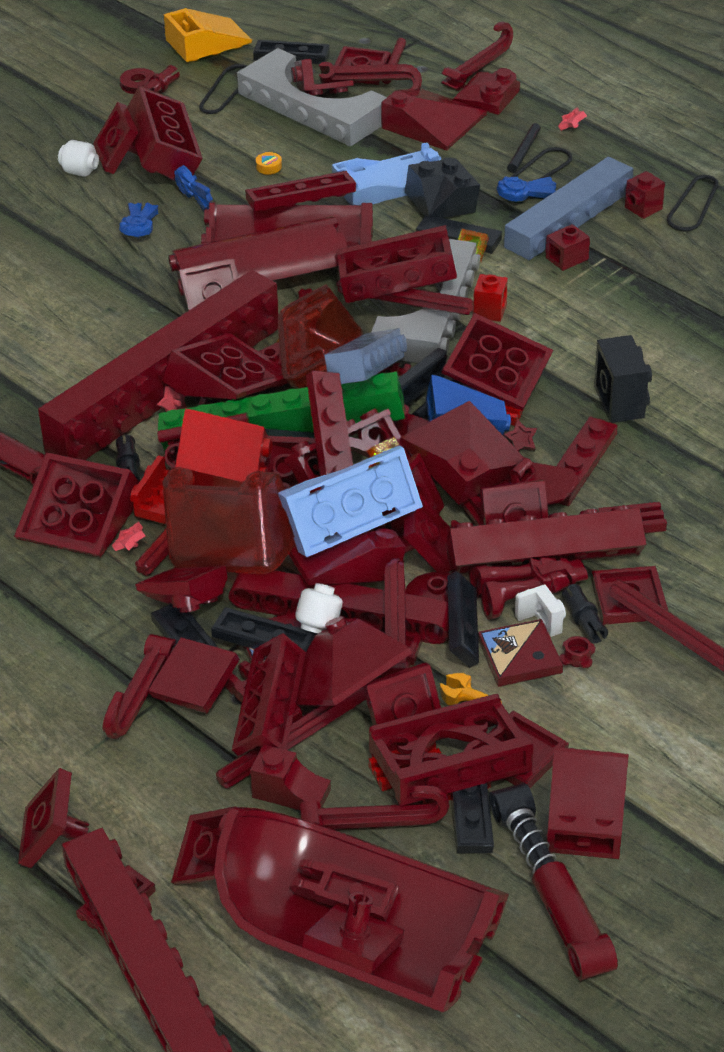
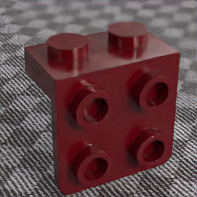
M311 59L294 62L295 67H291L292 81L297 83V89L313 96L323 94L324 89H329V94L348 92V87L354 86L353 80L314 84Z

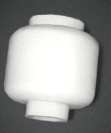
M70 140L60 148L58 162L65 172L86 177L93 169L95 170L98 167L99 155L96 154L95 147L92 144Z
M315 583L314 589L307 588L301 592L295 617L301 623L302 629L319 634L327 629L325 626L327 622L340 616L343 601L334 594V587Z

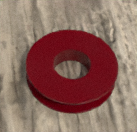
M146 68L127 70L120 76V87L127 93L135 94L138 86L142 87L149 82L150 77L155 72Z

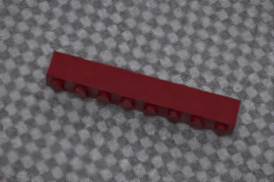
M102 827L62 843L65 867L84 903L87 904L88 910L93 915L102 937L163 1051L232 1052L224 1034L218 1036L214 1028L216 1022L210 1007L207 1004L202 1006L198 1000L199 990L195 980L191 975L187 977L182 971L183 962L177 948H169L166 942L168 940L167 933L160 919L154 921L151 915L152 907L148 896L144 891L139 893L135 887L137 886V880L131 866L123 865L121 861L122 853L115 839L109 840Z

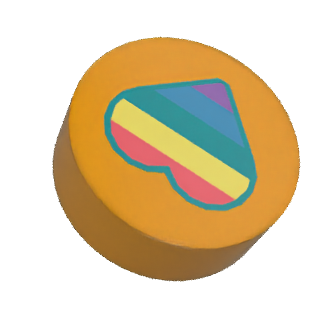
M265 152L256 157V170L262 174L272 175L282 169V158L277 153Z

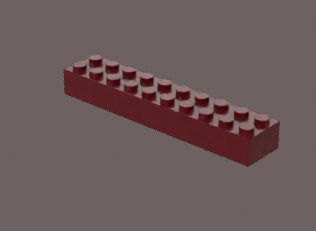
M250 270L38 408L45 454L47 452L86 460L119 436L159 411L162 407L157 404L164 398L165 386H169L163 382L171 350L227 333H231L244 343L254 347L257 343L279 329L277 283L254 270Z

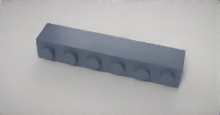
M608 156L505 225L504 248L527 260H531L546 249L547 235L571 224L578 228L625 196L627 180L633 178L634 168Z
M400 328L366 333L325 354L327 372L339 373L341 384L367 380L405 357L404 352H407V342L404 334L401 335Z

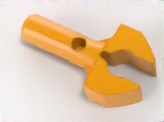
M464 673L446 675V685L440 683V695L447 705L489 696L471 688V676Z

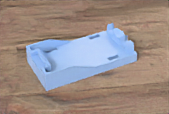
M426 142L421 144V151L382 161L355 158L332 164V173L347 171L356 181V192L347 193L343 196L349 205H361V203L376 204L407 196L404 192L408 165L417 164L422 161L441 160V156H439L437 151L429 148V143Z
M396 446L340 471L304 481L278 493L295 537L293 538L297 550L305 557H309L423 507L404 448L401 446ZM376 462H380V464L376 466H373L371 468L368 467L369 465H372ZM320 486H321V488H322V489H319V490H317V491H315V492H312V493L309 492V491H311V490H313V489H315V488H318V487H320ZM393 507H395L396 511L385 516L382 515V512L386 510L390 511Z

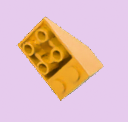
M187 8L164 14L166 41L186 62L197 61L199 58L209 55H218L223 51L233 48L238 49L243 45L252 43V39L228 17Z

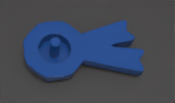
M185 165L177 168L174 174L179 190L186 194L187 198L194 196L203 212L205 209H209V202L213 200L210 189L195 181L197 180L196 175H192Z
M505 176L498 182L496 189L502 198L509 201H524L528 196L548 197L556 192L557 183L552 181L551 177L526 182L516 176Z
M128 203L130 216L123 217L119 226L120 232L134 237H141L152 233L153 221L151 219L158 214V205L146 203L142 210L141 203Z

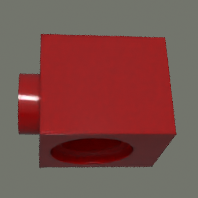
M493 274L479 275L474 289L473 315L476 313L489 320L501 322L507 306L508 278Z

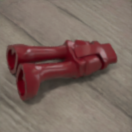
M540 557L539 560L530 558L528 564L521 566L493 567L481 565L471 568L469 572V581L476 587L477 598L481 597L483 612L488 620L499 618L502 615L505 602L516 598V595L520 592L545 584L551 593L555 594L564 590L569 585L588 579L587 570L580 559L568 561L565 557H559V561L556 558Z

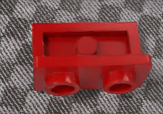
M158 455L152 465L147 466L141 481L133 486L130 500L133 502L134 515L136 517L169 525L191 491H187L178 472L166 470L164 456Z

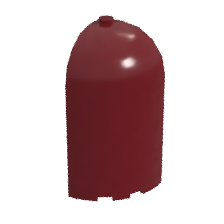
M234 807L223 815L219 823L218 831L221 835L217 845L214 875L221 903L239 928L265 944L440 1012L449 1010L459 1000L463 980L471 983L482 963V957L477 954L485 937L493 939L509 893L337 830L282 813L258 808ZM307 858L323 864H328L329 862L398 885V894L386 922L405 929L403 940L372 974L302 947L304 934L333 906L318 902L315 899L304 898L290 890V883L294 878L316 884L320 882V880L309 877L299 871L298 866L301 859Z

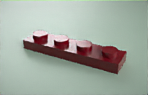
M347 171L246 189L245 195L247 202L254 211H268L279 206L290 207L300 202H316L326 197L345 196L347 193L356 192V181Z
M311 371L306 375L319 471L320 476L352 466L353 462L340 374Z
M594 417L588 418L557 464V467L573 469L580 480L579 485L559 504L568 507L571 505L617 435L618 425Z

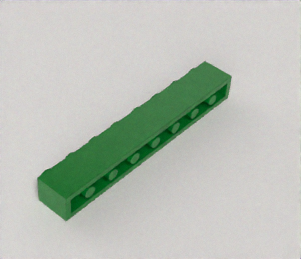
M397 372L380 373L364 381L341 384L346 421L354 419L355 423L361 421L360 416L375 408L378 413L389 408L392 421L405 419L404 397ZM308 387L270 394H259L253 397L231 399L207 405L202 404L179 410H169L159 413L158 431L182 426L185 409H192L221 417L248 413L250 424L263 426L265 429L314 433ZM168 442L161 443L164 453L169 446Z

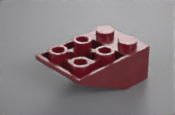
M554 747L547 842L550 844L548 850L550 853L610 859L620 858L629 754Z

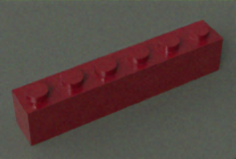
M627 505L616 506L607 512H599L598 509H587L581 511L579 515L567 516L566 512H558L542 519H536V516H523L515 522L506 523L503 519L490 520L485 525L473 526V523L470 522L459 523L449 530L446 538L452 573L457 571L460 574L469 573L471 568L481 565L493 567L521 566L528 564L530 558L539 560L540 557L556 558L559 561V557H565L568 561L575 559L589 560L640 554L647 545L640 508L630 509Z

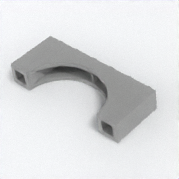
M279 48L237 72L238 94L350 147L382 126L381 102L387 97L372 90L349 98H323L302 92L291 84V67H295L296 56Z
M449 239L457 278L435 283L434 285L442 294L468 298V287L473 285L474 271L479 269L480 254H476V242ZM422 308L416 312L401 316H377L371 333L400 328L401 335L404 334L407 342V352H404L405 357L400 360L419 363L437 348L446 350L448 353L449 337H454L455 320L459 321L461 314Z

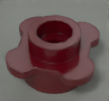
M573 636L563 642L564 653L559 656L563 665L581 668L592 666L591 655L595 653L596 647L587 638Z

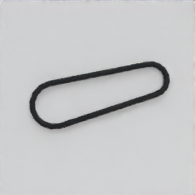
M234 64L226 67L199 105L200 110L206 114H215L223 110L238 93V88L218 109L206 110L203 108V105L228 70L245 68L247 65Z
M547 148L510 177H517L547 152H564L568 155L569 159L541 178L550 177L567 166L572 161L573 156L570 151L564 148Z
M711 175L696 176L668 214V224L672 228L681 231H690L698 228L717 190L718 180ZM703 178L714 181V187L698 222L690 227H681L672 223L671 217L696 181Z

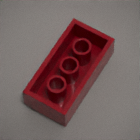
M138 86L127 108L139 132L134 142L142 167L150 173L157 172L166 175L173 181H175L174 171L182 165H185L194 175L203 157L185 104Z

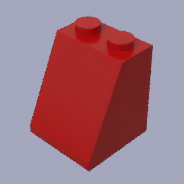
M185 409L175 468L187 491L244 495L258 475L268 478V468L265 467L266 457H271L272 439L268 438L263 426Z

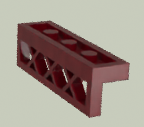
M284 633L260 645L253 651L232 745V751L238 756L257 746L262 748L263 744L287 750L306 652Z

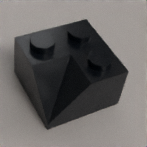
M444 158L443 160L431 162L422 161L417 164L408 165L404 193L428 218L434 216L444 218L476 213L480 184L456 158Z
M632 335L597 340L594 387L610 423L645 418L646 406L650 404L648 382L652 381V371L650 365L645 364L643 360L642 348L636 345Z

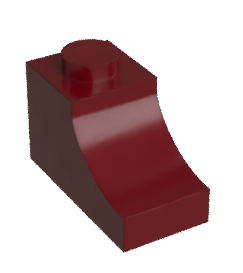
M263 744L250 769L252 798L300 810V803L306 800H316L323 806L331 791V780L320 777L308 770L297 759V754L292 751Z

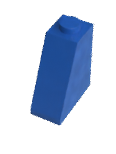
M431 375L426 394L428 422L470 401L502 435L504 432H509L511 416L506 414L505 401L440 376Z

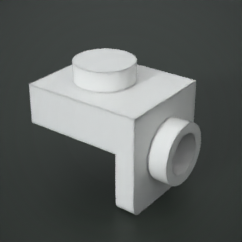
M545 584L516 595L515 616L518 621L536 616L537 619H542L550 637L562 633L563 618L566 617L565 607L561 600H556Z

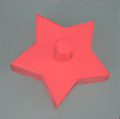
M577 107L569 114L561 116L563 120L558 127L561 131L569 127L577 128L579 126L578 122L587 117L584 111H579Z
M165 386L164 398L157 405L164 408L166 412L187 408L184 402L185 396L176 393L170 386Z
M138 521L129 529L120 530L119 538L111 546L115 551L124 548L130 551L132 547H138L137 541L146 536L142 531L143 526Z

